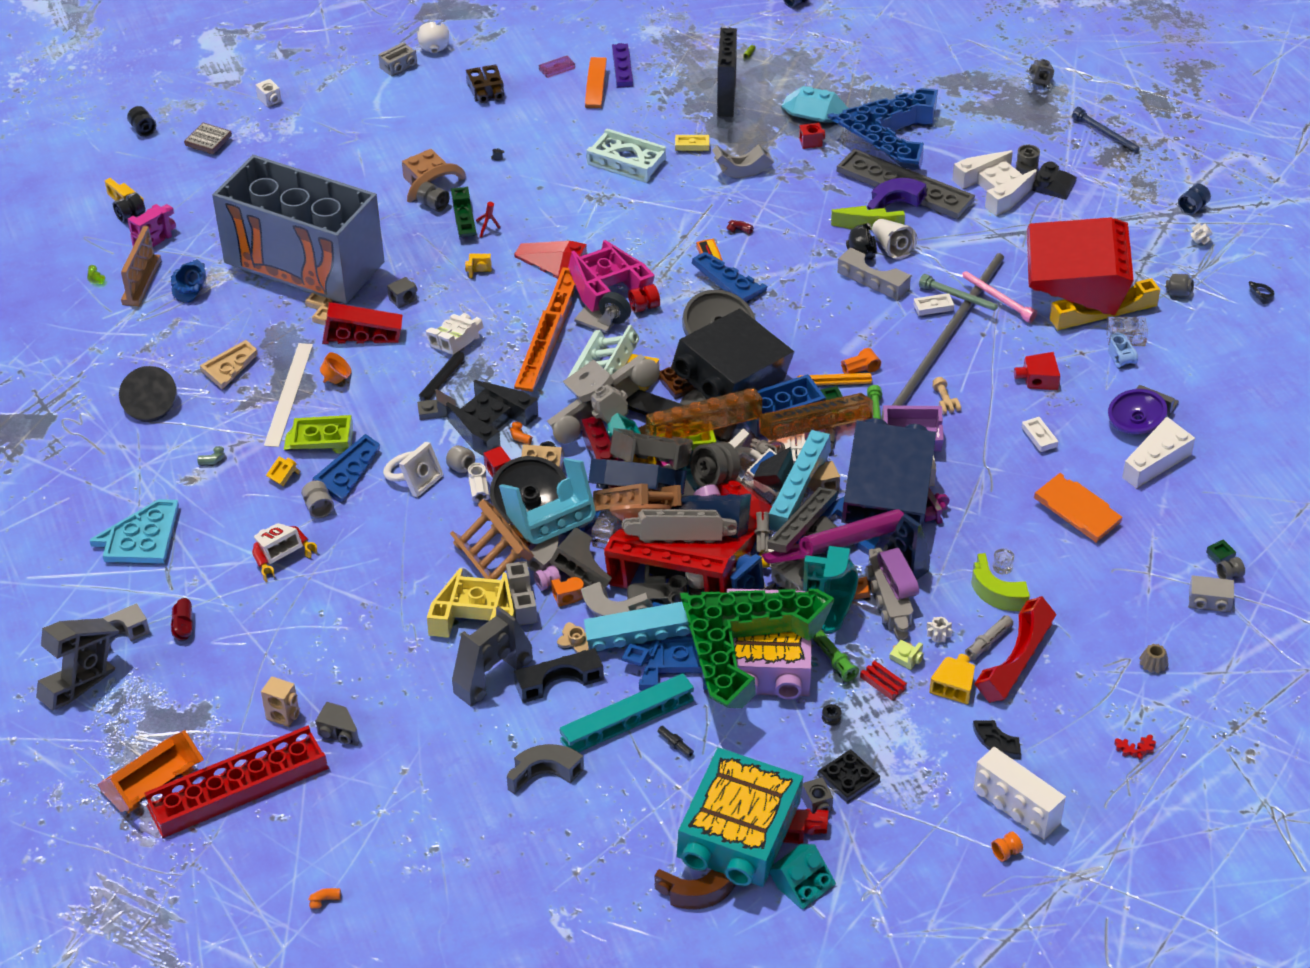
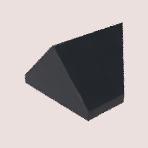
M791 447L760 462L752 479L780 492L794 465Z

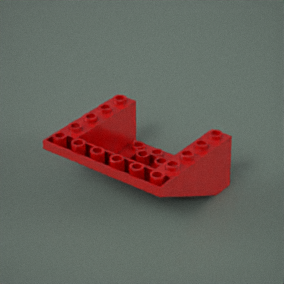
M1107 217L1030 223L1028 225L1029 287L1035 291L1048 293L1053 297L1066 299L1070 303H1078L1086 308H1093L1104 314L1115 316L1134 282L1128 223Z
M621 527L610 537L604 549L607 574L612 577L609 585L628 589L640 563L703 575L705 592L727 593V589H731L730 576L736 570V561L745 554L750 555L756 541V534L754 531L747 532L738 539L722 536V540H715L713 543L704 542L703 540H695L692 543L684 542L683 540H675V542L671 543L664 542L663 540L644 542L639 539V536L627 535L623 527Z

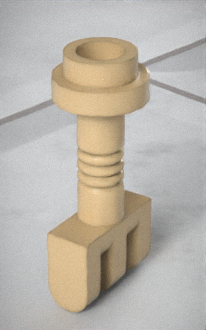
M937 377L933 380L932 387L935 391H939L943 401H939L938 405L942 406V415L947 414V409L949 413H953L954 407L957 412L961 411L958 398L950 399L947 393V381L942 377Z

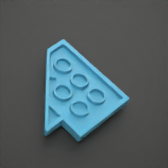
M158 499L91 538L90 545L91 547H105L103 553L104 562L165 564L179 502L178 500Z

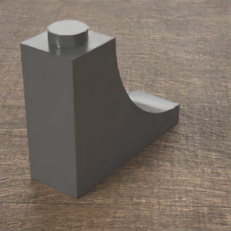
M576 527L557 547L549 563L571 577L582 579L586 587L601 582L606 590L612 577L602 570L593 559L590 552L592 537Z

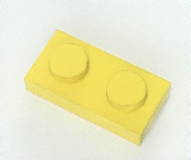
M675 135V151H709V135Z

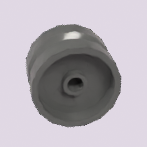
M728 442L699 445L694 449L690 459L692 476L698 485L702 487L706 485L718 486L729 481H736L740 473V458L736 449Z

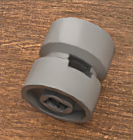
M318 480L311 481L302 488V497L312 517L323 518L333 511L334 503L325 483Z

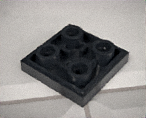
M851 749L817 772V776L819 778L823 777L826 784L846 803L880 781V775Z

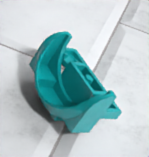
M829 546L827 558L805 556L803 591L819 589L834 598V603L821 630L825 634L836 632L842 627L843 620L853 602L858 585V571L850 560L849 548Z

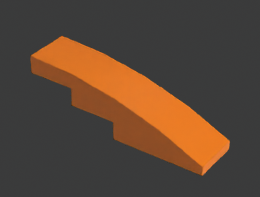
M590 57L585 108H602L607 66L606 57Z

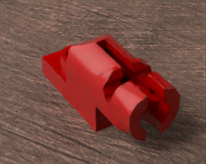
M797 809L783 843L803 844L804 833L810 835L827 834L829 810L817 809L815 814H812L811 809Z

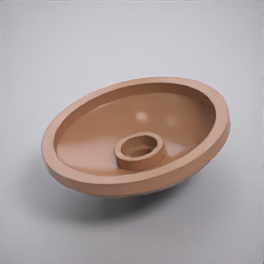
M664 504L618 505L610 507V512L613 516L623 521L625 518H638V513L642 509L671 510V506Z

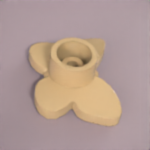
M566 623L562 631L563 636L557 640L558 646L561 648L574 647L576 653L589 650L584 629L575 626L573 623Z

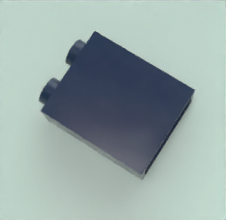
M870 418L866 421L856 420L841 523L849 524L899 509L921 524L923 529L936 432L928 431L926 427L919 424H909L905 427L888 425L886 421L878 418Z

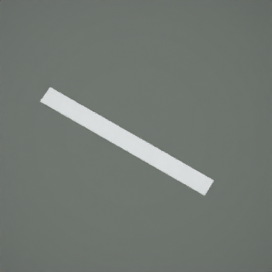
M298 343L264 446L279 447L313 344Z

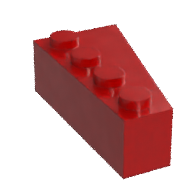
M329 302L322 344H329L330 341H338V344H345L346 341H357V344L366 341L398 343L403 315Z

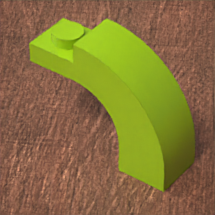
M986 553L977 554V562L973 563L971 580L975 593L984 602L998 609L1021 611L1026 601L1030 599L1026 581L1006 582L996 578L989 569Z

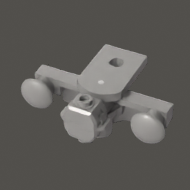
M640 354L610 375L593 359L569 376L563 383L578 399L547 420L553 430L555 439L564 444L575 441L582 430V419L595 417L596 419H602V421L608 424L611 422V417L616 413L623 416L627 415L628 402L626 399L640 389L638 386L649 387L658 380L660 370L657 363L646 359Z

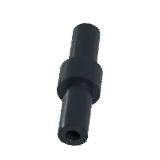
M664 726L658 728L657 732L668 741L672 748L680 750L688 758L693 755L694 750L687 746L679 735L671 733Z

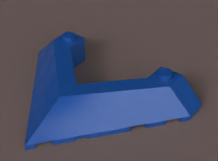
M920 88L916 89V93L908 94L905 92L895 95V98L891 100L884 98L859 107L842 110L840 114H827V117L882 151L901 167L920 170L923 162L924 143L906 141L903 138L899 139L894 131L914 123H921L923 125L933 124L938 90Z

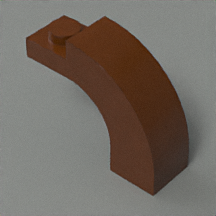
M658 869L654 875L655 889L661 894L670 896V905L682 909L694 910L711 907L724 900L736 886L725 874L712 869L707 875L696 880L681 879L661 869Z

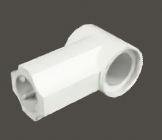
M473 463L468 467V479L472 501L479 503L482 499H489L486 468L481 463Z

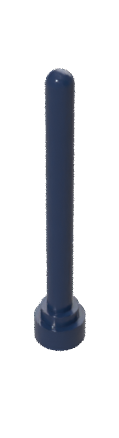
M1077 107L1073 111L1072 118L1078 122L1084 121L1130 150L1139 152V146L1089 117L1083 108Z

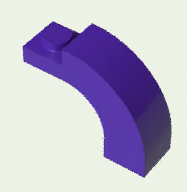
M896 178L885 181L871 191L872 200L869 201L867 209L885 208L890 203L897 201L907 202L918 207L927 196L926 184L911 178Z

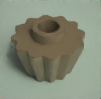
M1159 644L1148 645L1139 657L1141 660L1140 665L1150 673H1160V671H1165L1166 667L1169 666L1166 649Z

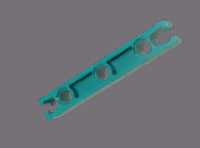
M683 673L559 727L560 734L562 735L560 742L563 746L579 753L693 702L694 697L691 693L694 692V687Z

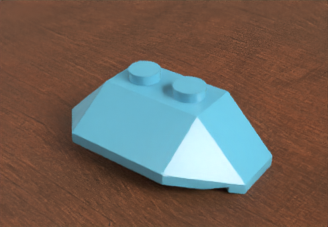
M802 86L786 96L781 105V108L792 116L820 122H834L827 117V114H840L842 110L849 109L835 92L815 89L809 86Z

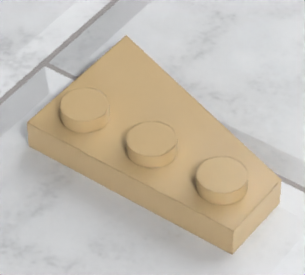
M245 340L201 364L200 370L223 390L258 355L257 349Z

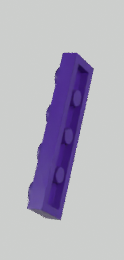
M612 44L617 88L633 87L628 44Z

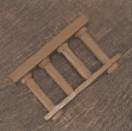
M635 484L593 491L595 511L610 510L612 506L630 504H664L675 507L681 506L682 498L681 485L661 487L655 490L648 489V484Z
M482 499L478 503L482 510L481 516L462 536L454 531L450 535L454 538V545L465 552L484 579L497 580L506 571V564L514 563L517 558L520 559L521 557L530 561L534 555L492 504ZM487 521H491L490 530L471 548L467 541ZM497 533H501L502 540L481 560L477 554ZM507 546H511L513 548L511 550L512 553L491 573L487 566Z

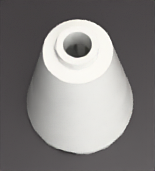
M878 219L872 226L874 235L890 257L896 260L903 259L910 255L909 252L912 248L915 249L917 233L912 227L885 219Z

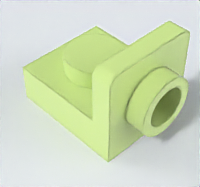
M900 640L890 652L889 659L912 670L915 664H919L924 657L922 652L923 644L919 642L914 647Z

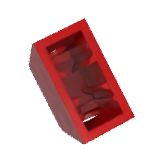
M1054 352L1026 356L1023 367H1014V378H1025L1029 389L1059 390L1060 372Z

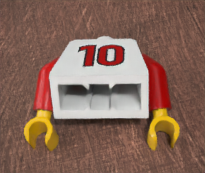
M278 523L267 529L260 530L254 536L256 543L253 544L252 554L259 568H262L263 580L266 582V574H272L273 578H275L274 569L268 566V563L272 564L303 546L305 547V556L307 558H311V551L317 554V545L314 542H308V538L296 526H286Z

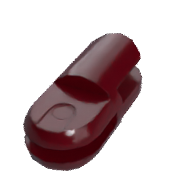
M187 598L179 599L172 607L171 633L179 641L188 639L192 633V603Z

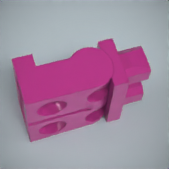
M155 204L139 217L132 216L128 218L132 246H134L143 226H149L153 247L164 241L165 238L172 237L171 230L176 228V222L169 218V216L174 214L173 207L168 204L162 207Z

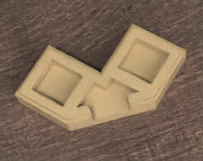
M315 293L310 294L305 301V305L317 309L312 316L313 322L325 325L329 302L333 303L332 299Z

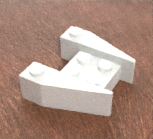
M1010 150L970 157L955 163L952 181L962 189L977 183L987 191L985 208L995 216H998L1013 208L1033 189L1037 170L1034 169L1022 175L1011 166L1013 151Z

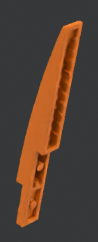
M562 267L547 309L543 310L514 389L533 392L552 354L571 308V299L576 288L569 268Z

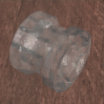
M1002 548L994 553L992 568L996 573L1005 575L1013 570V552Z

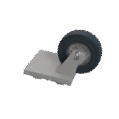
M608 292L600 299L598 311L592 312L585 306L576 316L574 322L607 333L614 324H622L630 317L631 306L622 295Z

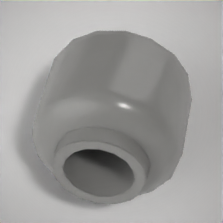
M456 445L448 451L446 463L452 470L466 473L468 472V467L475 463V455L470 449Z

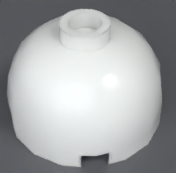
M436 22L425 23L417 31L419 45L427 52H440L449 43V29L442 23L441 26L436 25Z

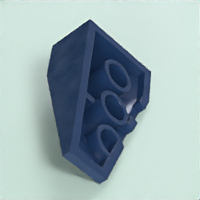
M904 514L898 522L895 532L890 536L889 542L885 544L883 551L899 548L916 580L929 572L930 554L921 524L907 514Z

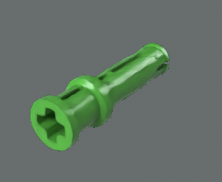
M820 630L812 639L832 661V667L841 673V677L845 682L855 679L859 674V668L856 665H852L848 655L841 653L824 631Z

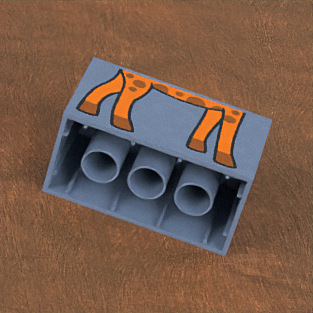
M253 154L212 194L224 263L238 267L242 271L252 272L270 278L274 282H282L300 288L307 293L324 296L336 303L347 304L385 262L376 193Z

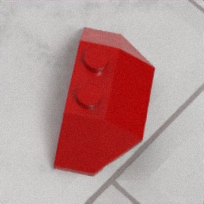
M729 481L717 486L720 496L751 494L748 532L756 530V513L762 512L763 520L764 512L769 513L772 508L754 490L737 481Z

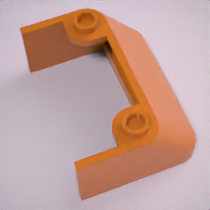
M183 730L145 752L98 783L97 786L120 812L126 811L130 813L139 807L138 802L145 797V792L162 786L179 774H182L183 777L195 770L193 765L202 762L204 758L186 730Z

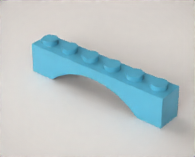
M811 430L769 512L770 530L778 531L800 508L809 481L815 471L825 464L831 452L830 434Z

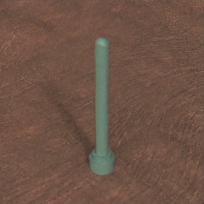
M923 274L919 280L920 288L926 290L934 288L993 311L998 308V305L993 302L936 282L930 275Z

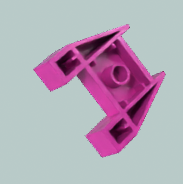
M603 240L601 250L580 257L575 251H572L568 266L581 300L592 312L599 310L600 299L606 293L611 292L608 288L609 286L623 282L630 290L635 288L642 290L643 286L653 284L655 277L645 264L607 240Z

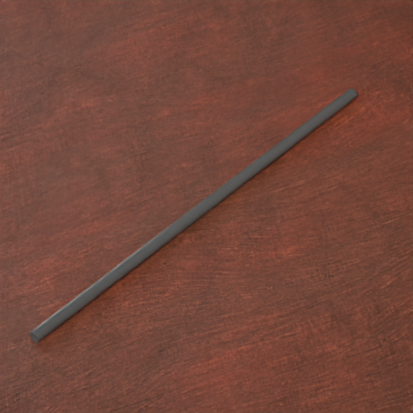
M1001 253L996 254L980 277V280L986 284L1004 260V256ZM975 285L969 294L978 297L982 289ZM964 300L892 405L903 406L973 303Z

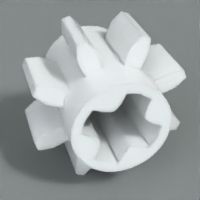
M1198 223L1192 227L1193 232L1190 235L1197 244L1202 242L1205 245L1211 241L1210 236L1213 233L1206 223L1202 226Z
M933 617L932 623L927 622V637H931L934 642H946L947 637H952V623L948 622L944 617Z

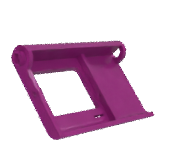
M899 509L805 536L801 538L798 544L793 545L787 553L771 551L761 555L767 563L803 559L806 555L816 556L828 552L829 546L845 547L894 532L904 513Z

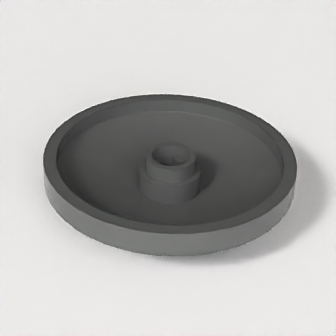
M707 290L696 294L689 300L683 312L682 327L687 336L739 308L754 320L756 319L749 305L737 295L723 290Z

